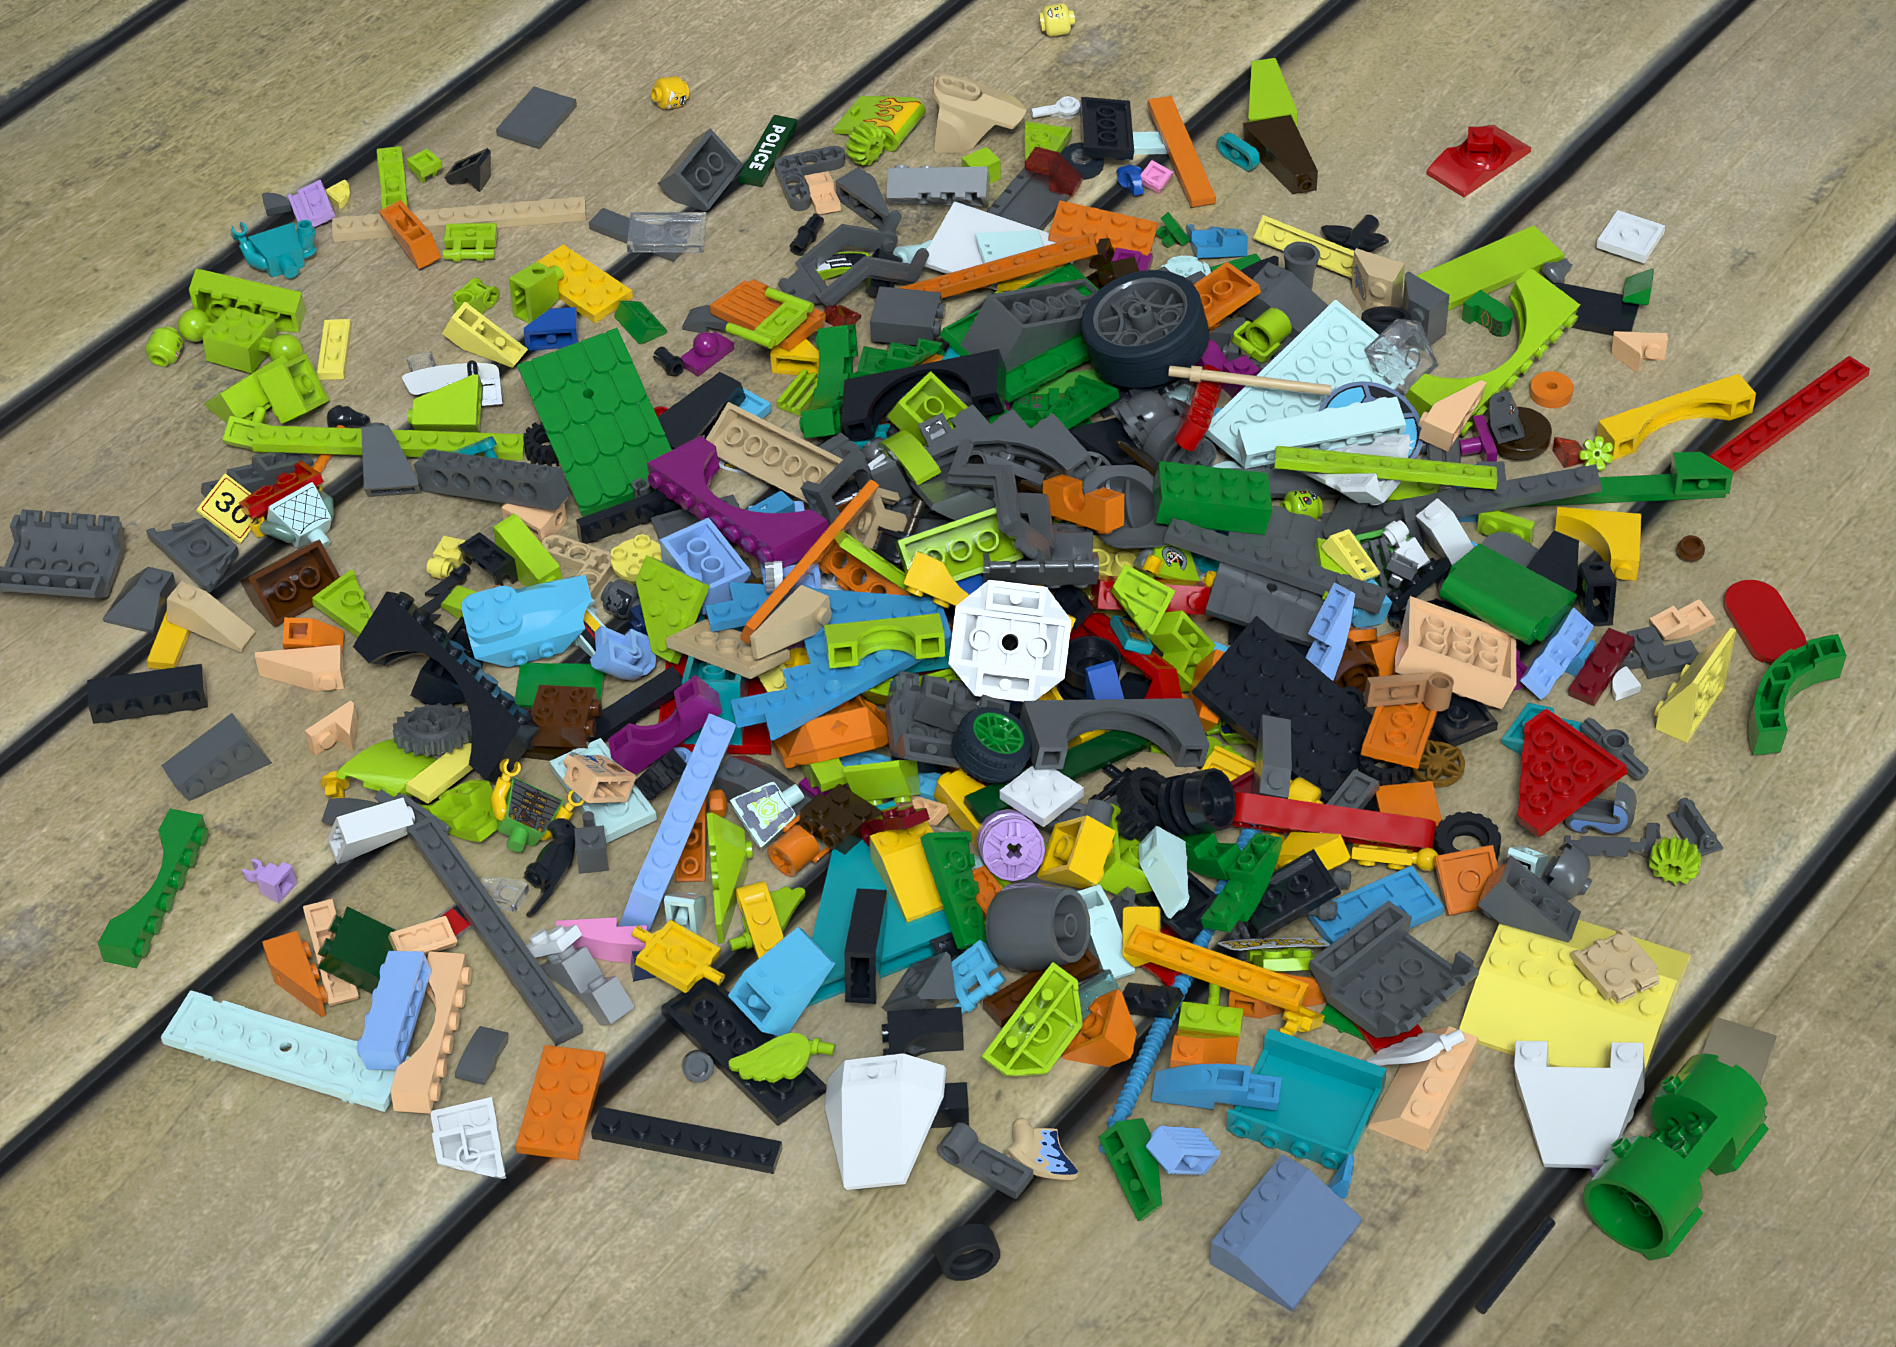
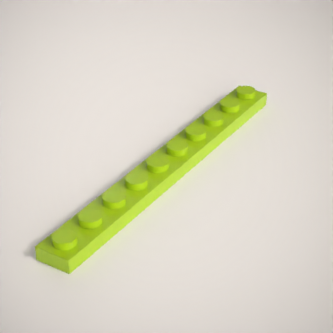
M255 425L252 448L253 452L363 455L362 429ZM392 430L406 457H421L428 449L451 452L491 436L494 437L497 443L493 448L498 459L523 461L524 434ZM484 452L474 454V456L479 455L482 457H486Z

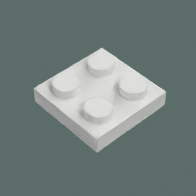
M1617 210L1598 238L1596 248L1645 264L1664 235L1665 225Z
M1033 765L1000 790V799L1042 827H1045L1084 796V787L1056 769L1034 770Z

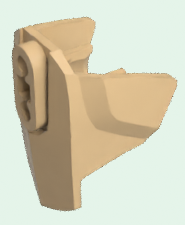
M938 73L933 79L932 96L937 102V109H939L934 151L936 153H960L973 149L977 142L994 125L1014 129L1022 121L1027 110L1018 99L995 88L957 75Z

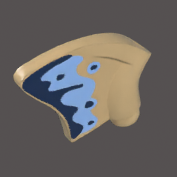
M1024 1118L1017 1119L1013 1123V1144L1004 1151L1006 1156L1033 1169V1175L1058 1180H1075L1077 1178L1078 1169L1062 1150L1057 1129L1033 1128L1030 1126V1122Z

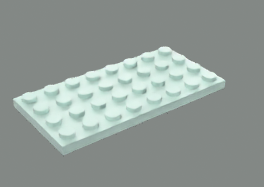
M1334 300L1257 376L1332 385L1331 392L1344 384L1359 381L1375 382L1396 390L1415 371L1417 365L1337 300ZM1245 386L1212 418L1210 427L1205 435L1244 467L1236 442L1238 427H1242L1247 423L1268 422L1278 417H1294L1303 412H1318L1327 396ZM1267 465L1252 467L1249 469H1267Z

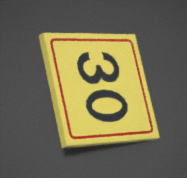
M227 474L222 476L196 510V512L238 544H241L251 531L249 524L255 525L258 521L257 518L252 519L244 514L239 505V502L251 495V493Z

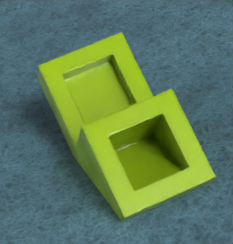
M839 758L801 765V769L812 788L818 786L821 792L833 789L839 783L841 785L848 783Z

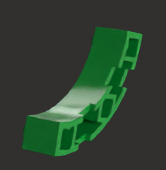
M855 324L817 329L818 334L816 335L815 342L819 350L818 381L811 404L807 409L801 411L802 417H800L799 425L801 432L804 433V438L835 435L843 430L841 415L845 379L855 378L857 373H853V357L858 356Z
M1839 634L1811 639L1802 647L1795 650L1791 648L1777 658L1765 672L1758 686L1749 718L1748 734L1753 755L1780 753L1782 751L1788 731L1784 708L1795 695L1816 683L1840 678L1847 655Z

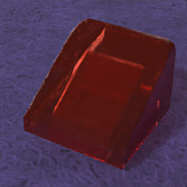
M843 305L828 306L824 309L826 313L825 322L833 326L853 325L861 319V314Z
M1554 437L1552 451L1564 468L1585 463L1586 460L1579 458V451L1583 449L1578 441Z

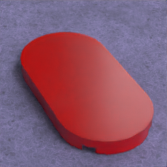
M1742 580L1732 584L1727 589L1724 601L1725 612L1755 659L1762 663L1763 660L1771 662V666L1786 651L1791 648L1795 650L1806 645L1805 634L1781 595L1773 586L1759 580Z

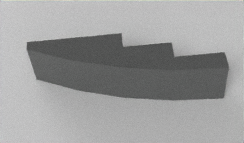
M267 452L253 455L250 465L227 469V475L252 494L262 486H273L277 481L276 477L281 473L290 474L296 470L294 464L300 460L309 466L313 465V460L307 453ZM219 480L202 483L201 493L205 498Z

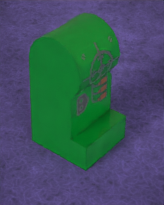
M1049 388V394H1026L1011 401V409H1014L1022 420H1033L1037 411H1048L1060 399L1059 388Z

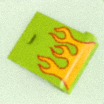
M860 96L832 131L834 134H851L853 127H858L861 122L873 123L886 135L884 140L886 146L883 149L893 152L922 119L926 109L924 104L914 97Z

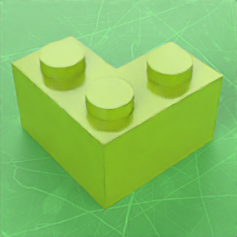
M1182 610L1164 613L1150 639L1164 653L1162 658L1177 669L1181 692L1190 691L1196 665L1209 655L1216 645Z

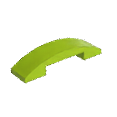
M402 146L377 149L382 209L399 200H402L408 207Z
M901 430L877 444L878 449L886 457L890 458L892 456L904 467L907 476L917 486L941 473L939 466L928 451L906 430Z

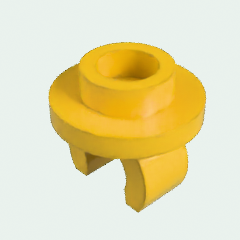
M338 771L329 772L321 778L320 785L325 789L327 797L345 798L344 790L350 786L349 778L344 780L337 778Z

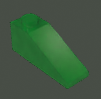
M1143 1118L1117 1121L1098 1138L1137 1220L1143 1221L1162 1206L1159 1165L1157 1160L1146 1149V1145L1151 1139V1133Z

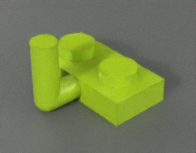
M258 406L254 411L252 421L230 416L222 439L223 443L253 451L252 441L255 425H267L269 422L265 408Z
M1209 983L1207 1004L1182 1001L1178 1029L1238 1036L1240 1041L1243 1009L1219 1006L1221 986Z

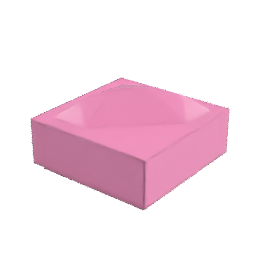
M1151 160L1141 173L1142 185L1160 194L1172 178L1173 172Z

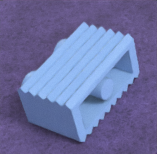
M1162 1125L1153 1131L1151 1139L1146 1145V1149L1168 1174L1172 1173V1175L1179 1173L1180 1175L1194 1174L1196 1176L1198 1174L1199 1176H1204L1221 1155L1220 1150H1217V1146H1213V1142L1209 1141V1137H1205V1133H1201L1199 1128L1167 1127Z

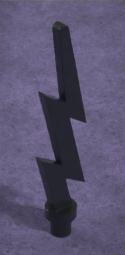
M462 563L458 569L454 568L450 572V576L425 592V596H435L420 607L431 615L430 620L432 622L441 617V614L432 613L441 608V603L453 591L451 589L465 582L466 575L471 571L467 564Z

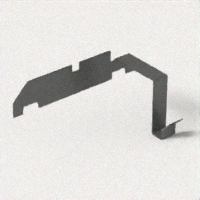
M1647 823L1646 838H1640V842H1630L1629 837L1581 836L1580 840H1571V835H1565L1564 842L1566 840L1570 841L1583 850L1586 855L1601 856L1602 851H1606V856L1628 857V849L1642 857L1650 858L1656 839H1661L1660 824Z

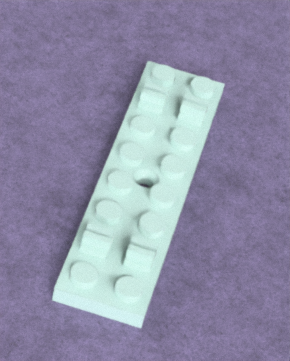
M191 990L161 1036L164 1045L203 1056L207 1060L210 1058L213 1062L217 1060L342 1099L341 1101L343 1102L349 1101L353 1105L357 1103L385 1112L392 1101L390 1090L396 1070L366 1069L362 1058L357 1053V1040L354 1041L224 1000L222 1003L213 1001L211 996ZM287 1047H292V1048H291L289 1051H287V1052L281 1051V1049H285V1048H287Z

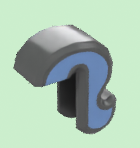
M1618 781L1615 800L1593 798L1565 819V823L1568 828L1578 833H1588L1589 827L1609 835L1624 833L1631 828L1637 804L1636 794L1627 784Z

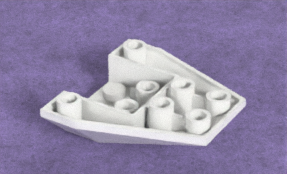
M907 1054L845 1060L828 1078L824 1107L843 1186L846 1190L906 1184L944 1097L946 1068L944 1065Z

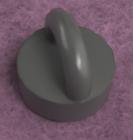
M693 1050L683 1058L682 1070L689 1080L702 1082L707 1080L713 1073V1060L705 1051Z

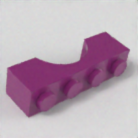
M695 675L674 690L676 708L666 720L650 726L629 723L608 738L611 759L631 773L638 774L670 749L703 727L709 713L715 716L721 714L722 708L719 693Z

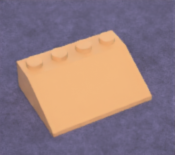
M1410 596L1395 656V672L1400 674L1446 673L1454 680L1452 692L1456 695L1474 699L1486 706L1503 709L1516 686V638L1488 623Z

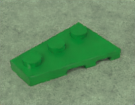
M1078 375L1075 379L1076 384L1073 387L1069 386L1065 390V397L1057 400L1043 415L1044 419L1053 413L1069 430L1119 399L1118 389Z

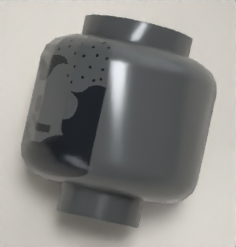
M617 579L614 582L610 581L601 594V601H603L605 611L622 620L630 618V608L641 604L637 586L624 579Z

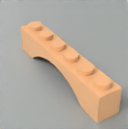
M429 951L427 961L432 971L427 984L426 995L435 1007V1022L422 1046L409 1059L397 1066L390 1090L394 1111L431 1114L434 1101H439L440 1078H445L446 1056L451 1054L453 1050L452 1033L459 1028L460 1016L458 1011L459 1008H463L465 1005V985H470L472 969L467 967L465 954Z

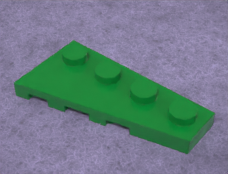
M971 831L926 833L920 839L957 949H969L979 940L987 943L982 907L977 905L976 895L980 893L977 881L973 880L972 868L976 865L974 854L969 852L968 843L972 841Z

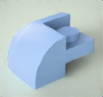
M600 626L595 631L596 654L590 659L591 666L596 670L618 679L634 681L647 675L655 667L656 654L651 651L647 635L630 629L623 635L604 626Z

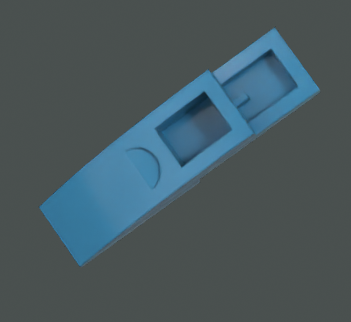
M1196 1064L1179 1066L1156 1072L1152 1101L1214 1109L1215 1102L1278 1111L1282 1078L1250 1074L1251 1066Z

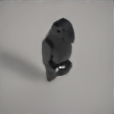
M556 818L549 823L547 830L551 831L552 840L541 850L536 861L527 865L524 872V879L534 888H541L539 897L526 913L528 918L532 917L546 902L572 866L575 848L574 828L576 827L567 819Z

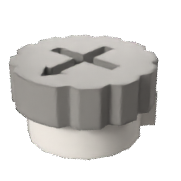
M782 561L765 562L766 593H773L783 581Z

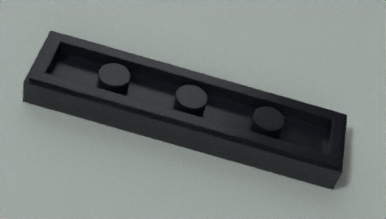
M671 666L603 709L601 716L596 717L595 737L590 738V742L599 738L605 742L629 723H635L674 698V690L682 685L683 676Z

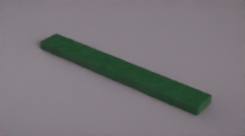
M1113 729L1068 749L1063 769L1056 770L1075 781L1155 743L1137 734ZM1010 782L990 784L964 797V804L979 824L996 811L1013 809V807L1000 799V790Z

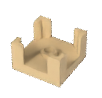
M878 488L873 500L847 529L848 534L868 548H873L880 535V532L877 530L878 526L903 532L907 523L906 515L887 510L883 503L894 505L896 502H899V494Z

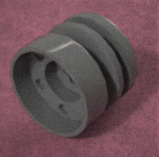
M1180 416L1169 417L1160 422L1149 434L1143 447V451L1147 452L1157 462H1176L1212 467L1216 458V448L1205 436L1195 451L1186 450L1175 442L1174 436L1181 419Z

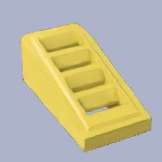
M1349 529L1331 535L1321 546L1329 557L1355 579L1367 581L1381 574Z

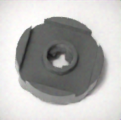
M1123 399L1111 407V409L1137 447L1143 450L1149 435L1126 400Z

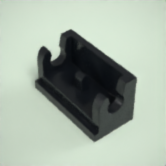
M477 533L458 546L462 552L463 560L469 565L474 561L493 576L495 585L503 586L502 579L504 576H507V579L512 584L518 581L515 559L482 533Z

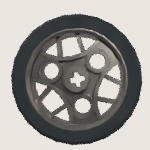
M1138 271L1111 281L1099 289L1089 300L1081 318L1082 334L1092 365L1096 372L1106 381L1118 386L1144 388L1165 384L1178 377L1168 376L1170 365L1191 368L1192 365L1194 366L1202 358L1209 343V326L1199 292L1194 284L1185 277L1168 271Z

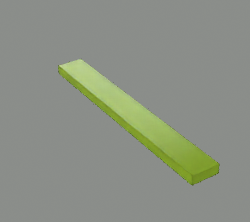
M1276 446L1274 468L1330 474L1376 473L1377 478L1495 490L1498 482L1497 467L1287 446Z

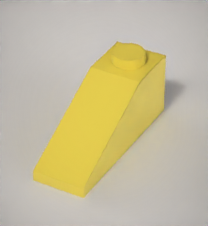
M466 302L451 317L442 332L445 337L461 349L511 368L518 363L528 350Z

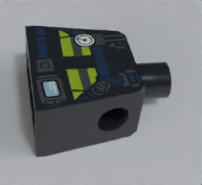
M1587 561L1579 565L1577 597L1581 614L1593 626L1613 625L1617 581L1609 563L1606 561ZM1597 598L1600 604L1594 606L1593 600Z

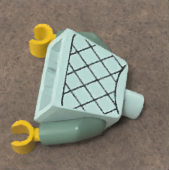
M313 482L269 506L268 521H265L264 517L257 518L259 524L254 525L251 523L249 526L255 537L272 536L286 543H292L297 548L320 539L326 549L331 543L325 533L330 530L331 520L334 517L333 498L323 491L321 485L317 486L316 489Z

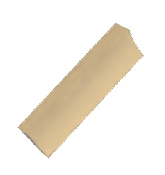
M730 402L727 403L706 440L716 446L719 459L807 504L808 502L800 487L806 481L819 484L843 460Z

